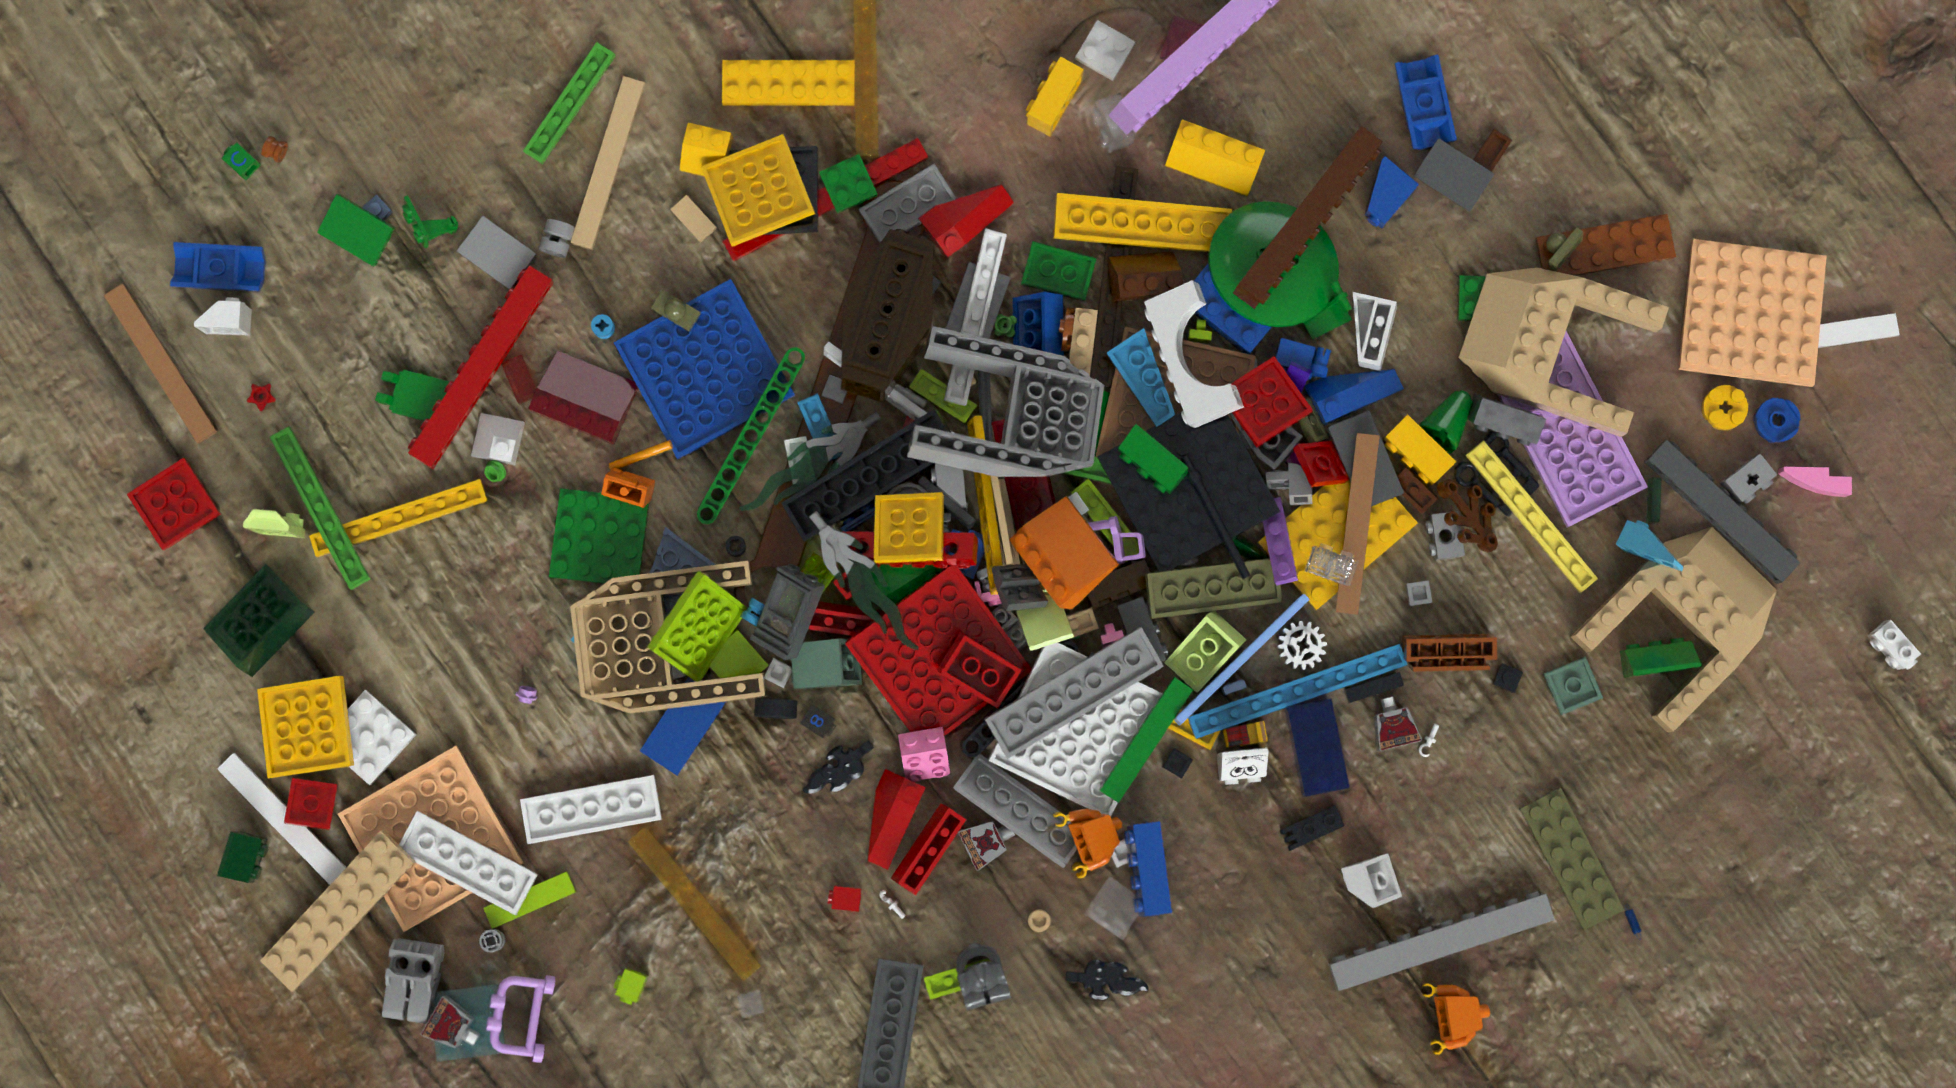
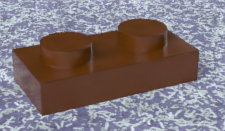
M1407 466L1397 476L1404 491L1402 495L1421 514L1439 498Z

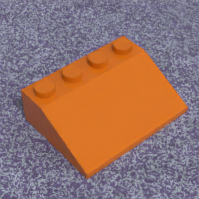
M1064 497L1024 524L1009 539L1059 608L1073 609L1119 565L1068 497Z

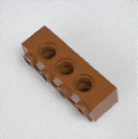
M1493 634L1402 635V651L1404 653V660L1406 662H1413L1409 663V668L1413 672L1490 670V665L1486 663V660H1497V637ZM1458 658V660H1452V662H1446L1445 660H1442ZM1464 658H1481V659H1474V661H1467V659H1464ZM1419 659H1436V660H1429V662H1422V660H1419Z

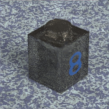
M811 705L800 722L801 725L823 739L826 735L830 737L837 726L834 724L836 719L814 705Z

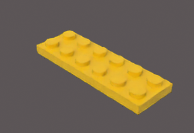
M722 60V105L855 106V60Z

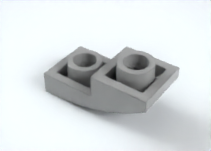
M1000 604L991 613L1020 652L1028 644L1019 620L1012 611H1006L1003 604Z

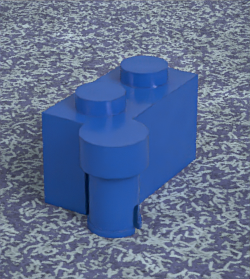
M1281 338L1275 357L1285 371H1287L1292 361L1312 370L1308 380H1311V378L1327 377V364L1332 351L1326 349L1323 356L1324 348H1316Z

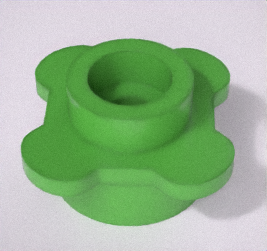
M1002 314L998 315L995 321V335L1013 337L1015 335L1014 327L1017 323V318L1013 315L1010 317Z

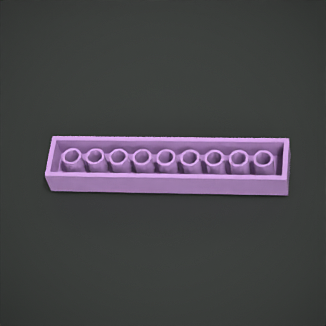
M1231 0L1127 94L1108 116L1126 135L1132 130L1136 133L1149 118L1155 116L1195 76L1197 77L1207 65L1215 61L1225 49H1228L1240 35L1242 36L1254 22H1257L1267 10L1275 6L1280 0Z

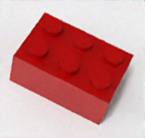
M960 631L937 671L998 709L1021 669Z

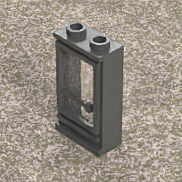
M793 564L777 567L778 572L755 632L750 640L784 660L798 657L825 585L818 582L817 577L804 574L798 566Z

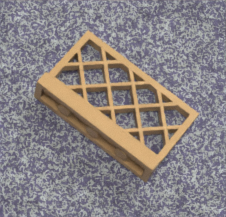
M991 476L1003 566L1020 564L1019 554L1009 541L1015 532L1005 479Z

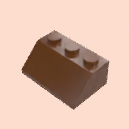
M1173 252L1108 257L1113 301L1149 299L1183 285L1182 270Z

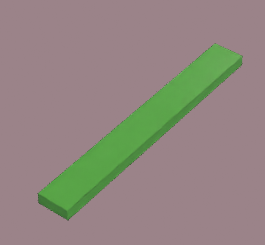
M288 426L270 436L275 449L349 589L352 590L369 581L371 578L292 428Z

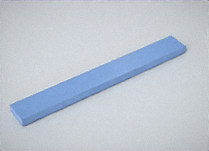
M1302 594L1189 703L1174 718V721L1180 726L1310 599L1305 594Z

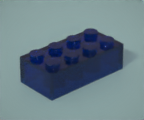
M1332 699L1284 708L1302 797L1350 788Z

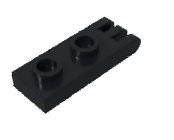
M1334 805L1279 831L1281 835L1290 831L1291 835L1283 840L1285 843L1294 840L1295 843L1287 847L1291 851L1345 825Z

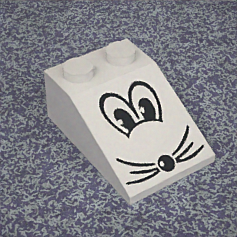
M1268 748L1218 753L1219 781H1225V785L1239 784L1238 779L1246 778L1248 783L1261 782V777H1266Z

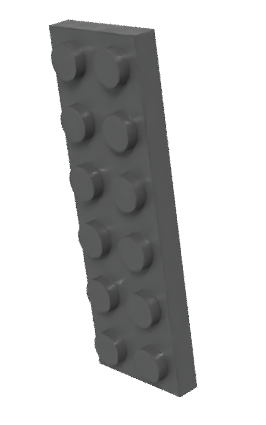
M878 958L858 1088H904L924 965Z

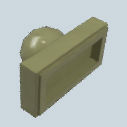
M1577 227L1568 238L1561 233H1553L1548 237L1546 247L1550 253L1554 254L1549 260L1548 268L1557 272L1582 242L1583 231Z
M665 290L661 291L651 307L653 311L688 332L691 331L701 315V312Z

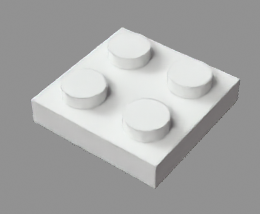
M1097 20L1077 53L1075 60L1113 81L1134 47L1135 41Z

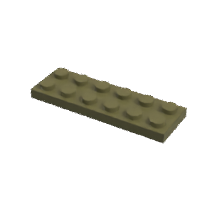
M1270 558L1244 561L1251 575L1245 579H1242L1234 562L1145 573L1149 618L1151 619L1282 602L1281 585L1276 586Z
M1561 788L1519 808L1582 930H1586L1624 910Z

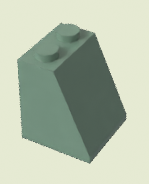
M848 639L803 642L798 657L790 659L792 662L791 681L793 688L811 689L862 685L861 665L844 643Z

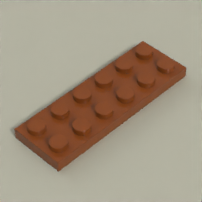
M1668 214L1581 229L1583 231L1582 242L1557 272L1578 276L1674 259L1676 253ZM1574 230L1561 232V234L1568 238ZM1550 235L1535 238L1541 269L1550 270L1548 268L1549 260L1554 255L1546 247V241Z

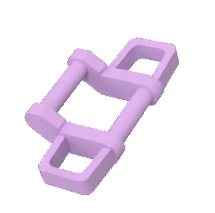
M1117 516L1109 517L1108 520L1088 522L1093 531L1110 528L1115 552L1112 556L1118 564L1145 558L1143 534L1138 532L1122 533ZM1122 537H1137L1139 554L1125 556Z

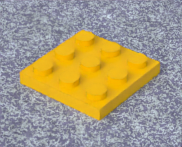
M936 492L875 495L874 562L893 563L943 560L944 494Z

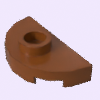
M1066 308L1065 320H1060L1059 332L1063 333L1061 351L1069 352L1071 348L1075 316L1074 308Z

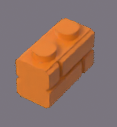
M613 467L605 475L601 495L644 508L652 499L655 480L627 471L623 472Z

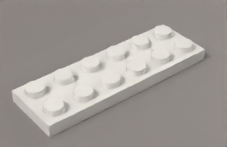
M655 775L520 799L527 844L662 820Z
M419 811L414 815L399 843V846L419 865L514 915H517L538 876L537 873Z

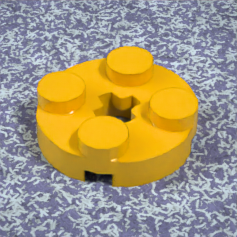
M1730 385L1717 386L1704 397L1701 406L1702 415L1715 429L1730 430L1744 422L1748 413V402L1744 392ZM1724 402H1727V405L1730 406L1727 414L1719 408V405H1723Z

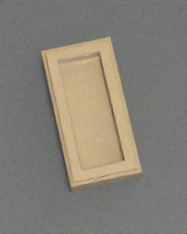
M687 195L670 209L700 243L717 229Z

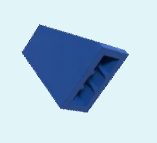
M1386 156L1379 163L1365 212L1368 222L1375 227L1379 226L1381 229L1419 185Z

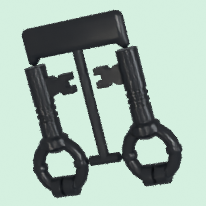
M1490 431L1483 438L1488 446L1499 437L1495 435L1496 432ZM1499 437L1504 442V447L1499 452H1493L1497 457H1504L1515 468L1513 473H1511L1515 479L1520 475L1524 478L1527 477V481L1522 487L1531 496L1538 489L1539 483L1529 475L1531 472L1510 452L1509 440ZM1460 461L1454 467V476L1458 484L1464 487L1478 485L1482 489V496L1489 503H1492L1495 508L1498 507L1507 517L1513 514L1505 503L1500 505L1499 495L1495 491H1489L1480 481V472L1471 462ZM1467 467H1470L1475 473V476L1469 482L1463 481L1460 477V474Z

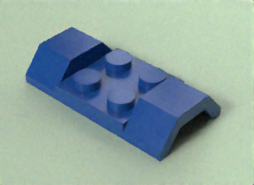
M1433 55L1424 60L1409 63L1396 62L1394 65L1399 83L1398 87L1412 148L1417 150L1432 148L1438 138L1447 144L1456 141L1457 138L1439 55Z
M173 242L175 269L174 276L170 281L171 287L228 291L261 290L264 284L266 263L263 247Z

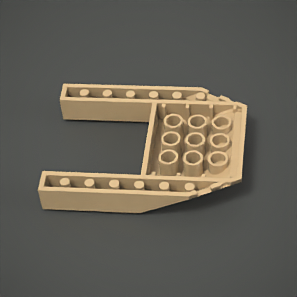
M1537 267L1488 273L1458 358L1465 365H1468L1477 377H1480L1495 394L1619 437L1627 434L1634 412L1548 382L1574 305L1655 333L1662 329L1669 307L1586 278Z
M1713 527L1664 542L1663 544L1684 567L1683 570L1679 571L1646 560L1571 636L1586 653L1593 651L1652 592L1713 652L1701 667L1651 716L1666 732H1674L1738 667L1763 636L1777 591Z
M741 561L616 577L571 605L581 697L627 713L766 697L763 673L674 685L672 665L647 648L666 618L663 596L683 594L697 571L705 574L723 589L753 585L750 562Z

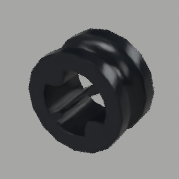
M731 536L726 541L725 546L729 555L740 557L744 554L746 544L743 538ZM731 542H741L739 545L741 550L736 552V549L734 552L731 551Z

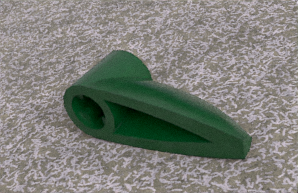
M1239 534L1232 538L1240 556L1249 560L1269 558L1243 535Z

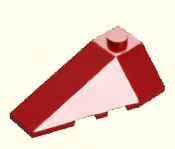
M1000 184L965 197L956 198L953 201L935 205L921 215L918 220L940 252L949 257L966 245L1014 202L1003 185Z

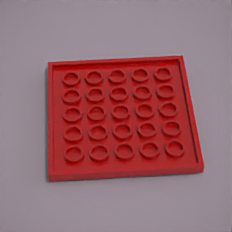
M948 565L947 568H944L844 642L910 732L943 727L945 736L988 704L937 671L960 631L1021 669L1013 685L1032 670L956 565Z

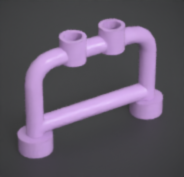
M545 975L544 979L509 976L499 984L497 994H491L490 1008H494L493 1017L487 1018L486 1030L490 1031V1043L497 1052L532 1057V1062L542 1063L544 1044H536L535 1040L543 993L553 994L555 976ZM511 985L534 987L525 1047L502 1044L499 1040L506 991Z

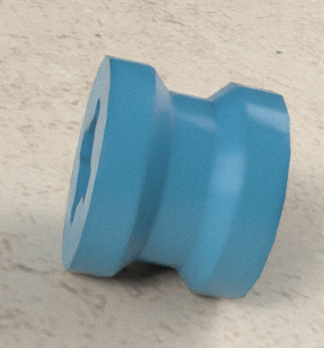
M600 314L593 318L591 329L597 337L607 339L614 334L615 324L609 316Z

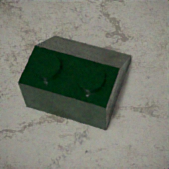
M230 831L217 876L254 883L255 879H258L261 874L262 867L260 862L262 857L264 858L267 854L269 845L266 843L268 839L242 831Z

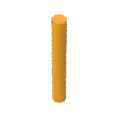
M668 440L610 462L609 468L610 470L613 467L620 469L673 448L672 442Z

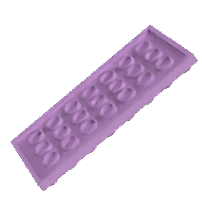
M1565 332L1548 383L1603 401L1569 335ZM1498 395L1503 404L1526 410L1546 419L1538 443H1530V446L1524 445L1567 528L1648 487L1622 437Z

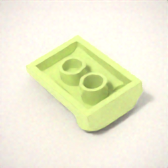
M253 509L243 522V528L258 534L304 538L305 529L303 528L304 519H300V514L286 513V516H281L277 511Z

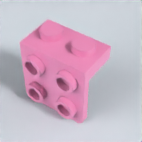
M943 727L898 734L905 778L918 782L924 779L941 778L950 774Z

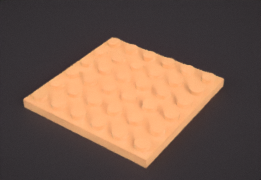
M1693 239L1690 248L1678 370L1813 387L1816 376L1827 256Z
M454 746L338 813L359 853L381 830H384L399 845L414 815L419 811L520 865L523 864L521 857L458 746ZM415 862L384 895V898L403 932H406L472 894V892Z

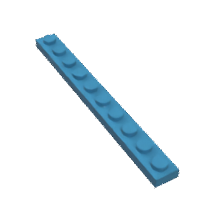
M1397 644L1188 717L1195 739L1393 671L1408 664L1404 660L1401 645Z

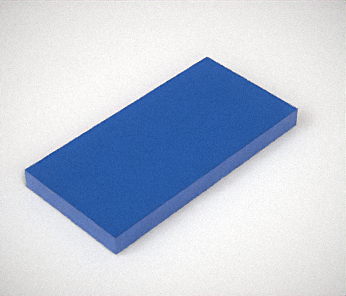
M689 677L685 681V683L695 682ZM726 702L667 709L640 752L678 776Z

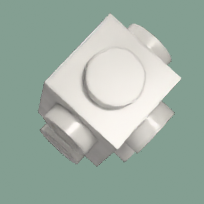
M1892 620L1883 621L1867 635L1871 639L1870 644L1879 652L1881 651L1886 656L1885 661L1893 669L1906 668L1908 670L1918 662L1916 658L1921 653Z

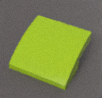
M738 629L727 639L710 665L720 679L760 674L769 666Z

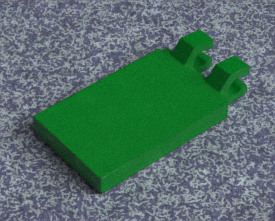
M407 370L399 371L398 375L383 371L381 380L395 384L393 396L377 392L375 401L390 406L389 410H392L393 414L425 421L426 418L430 419L434 411L432 409L439 399L442 401L446 395L444 390L450 381Z

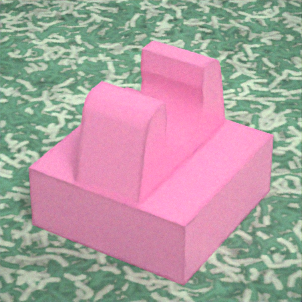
M1113 623L1104 625L1106 635L1100 636L1102 648L1107 647L1124 636L1122 630L1115 632Z

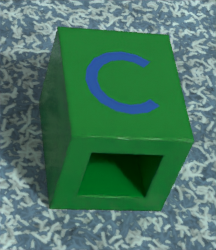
M237 142L234 145H230L224 151V156L221 158L244 180H247L261 166Z

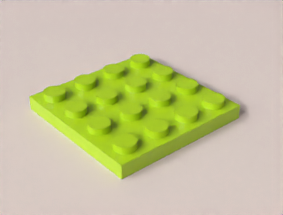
M697 571L681 597L677 600L670 614L665 618L656 635L653 636L647 648L695 682L701 681L710 668L711 663L741 621V614L748 608L705 574Z

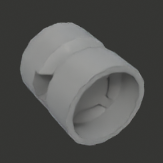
M547 219L544 228L546 236L541 238L538 249L549 255L566 258L569 249L567 241L572 239L575 227L565 222ZM553 238L558 239L559 242H555L552 240Z

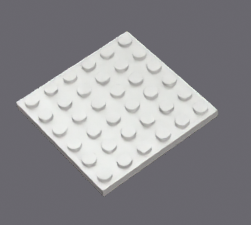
M1058 642L1042 647L1017 699L1088 657ZM1137 682L1009 759L1006 758L998 742H996L988 761L1088 809L1098 810L1101 814L1112 816L1117 802L1099 791V789L1162 693Z

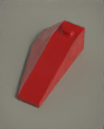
M887 769L884 770L875 791L868 861L887 870L889 869L926 787Z

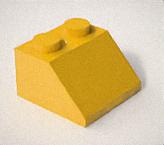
M688 122L682 144L679 170L704 176L701 166L729 156V150H731L733 142L731 132Z

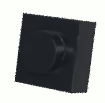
M1501 663L1492 684L1515 693L1523 672Z

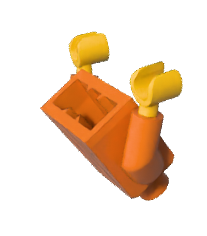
M1092 809L1075 810L1069 812L1068 815H1064L1062 812L1054 813L1053 817L1063 816L1061 823H1055L1058 827H1063L1067 821H1071L1068 826L1082 860V863L1075 862L1072 865V870L1082 868L1080 872L1075 874L1076 877L1084 878L1087 870L1093 871L1109 863L1114 849L1120 843L1116 831L1122 828V822L1118 817L1111 818L1109 814H1101L1098 810Z
M1424 984L1423 986H1430L1432 988V993L1430 995L1422 994L1423 996L1431 997L1433 994L1438 995L1434 999L1441 1040L1434 1039L1430 1042V1045L1437 1043L1441 1045V1048L1434 1050L1433 1053L1439 1055L1445 1048L1451 1050L1466 1046L1476 1036V1031L1483 1028L1482 1018L1490 1016L1489 1006L1487 1004L1479 1005L1477 997H1470V993L1457 985H1438L1433 987L1431 984Z

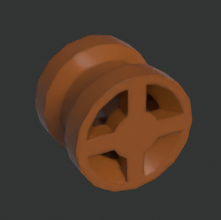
M269 136L263 144L261 154L263 157H271L275 162L280 163L287 153L288 143L284 141L279 142L275 137Z

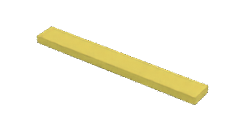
M1484 440L1466 454V457L1579 593H1582L1598 579Z

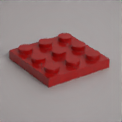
M1275 356L1231 383L1237 387L1244 406L1232 412V414L1256 447L1264 444L1313 411Z
M184 457L127 494L160 548L164 551L221 515L219 509Z

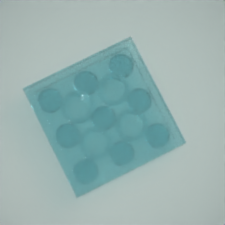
M499 984L435 993L432 1013L442 996L447 995L475 1018L470 1028L480 1033V1037L474 1046L464 1040L456 1048L434 1041L437 1062L501 1054L492 1047L490 1031L486 1030L487 1018L493 1017L494 1008H490L491 994H497ZM502 1019V1026H501V1031H500V1034H499V1040H500V1042H501L502 1044H505L504 1028H503V1019Z

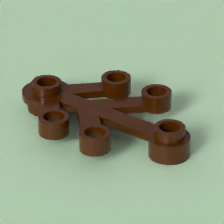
M1447 479L1440 482L1437 486L1439 496L1443 499L1451 498L1463 514V516H1459L1456 511L1448 512L1444 515L1445 523L1448 526L1470 527L1477 533L1472 534L1471 530L1467 528L1460 530L1457 533L1459 542L1463 544L1467 542L1475 543L1484 552L1496 550L1498 540L1492 532L1491 516L1495 514L1496 510L1492 503H1486L1480 507V512L1483 516V526L1479 522L1478 498L1482 497V489L1478 485L1468 488L1469 509L1457 493L1458 485L1455 481Z

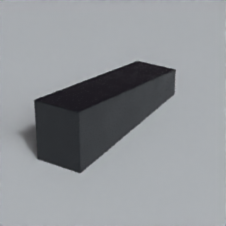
M1400 672L1346 689L1344 692L1349 704L1404 686Z

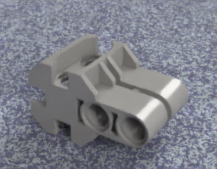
M401 938L393 939L388 956L391 957L389 968H386L385 974L386 991L382 1017L404 1020L407 1014V1021L427 1024L432 1015L435 993L441 978L439 970L440 964L444 960V945ZM402 957L408 960L409 965L406 969H402L399 965ZM425 960L431 964V969L428 973L422 970V963Z

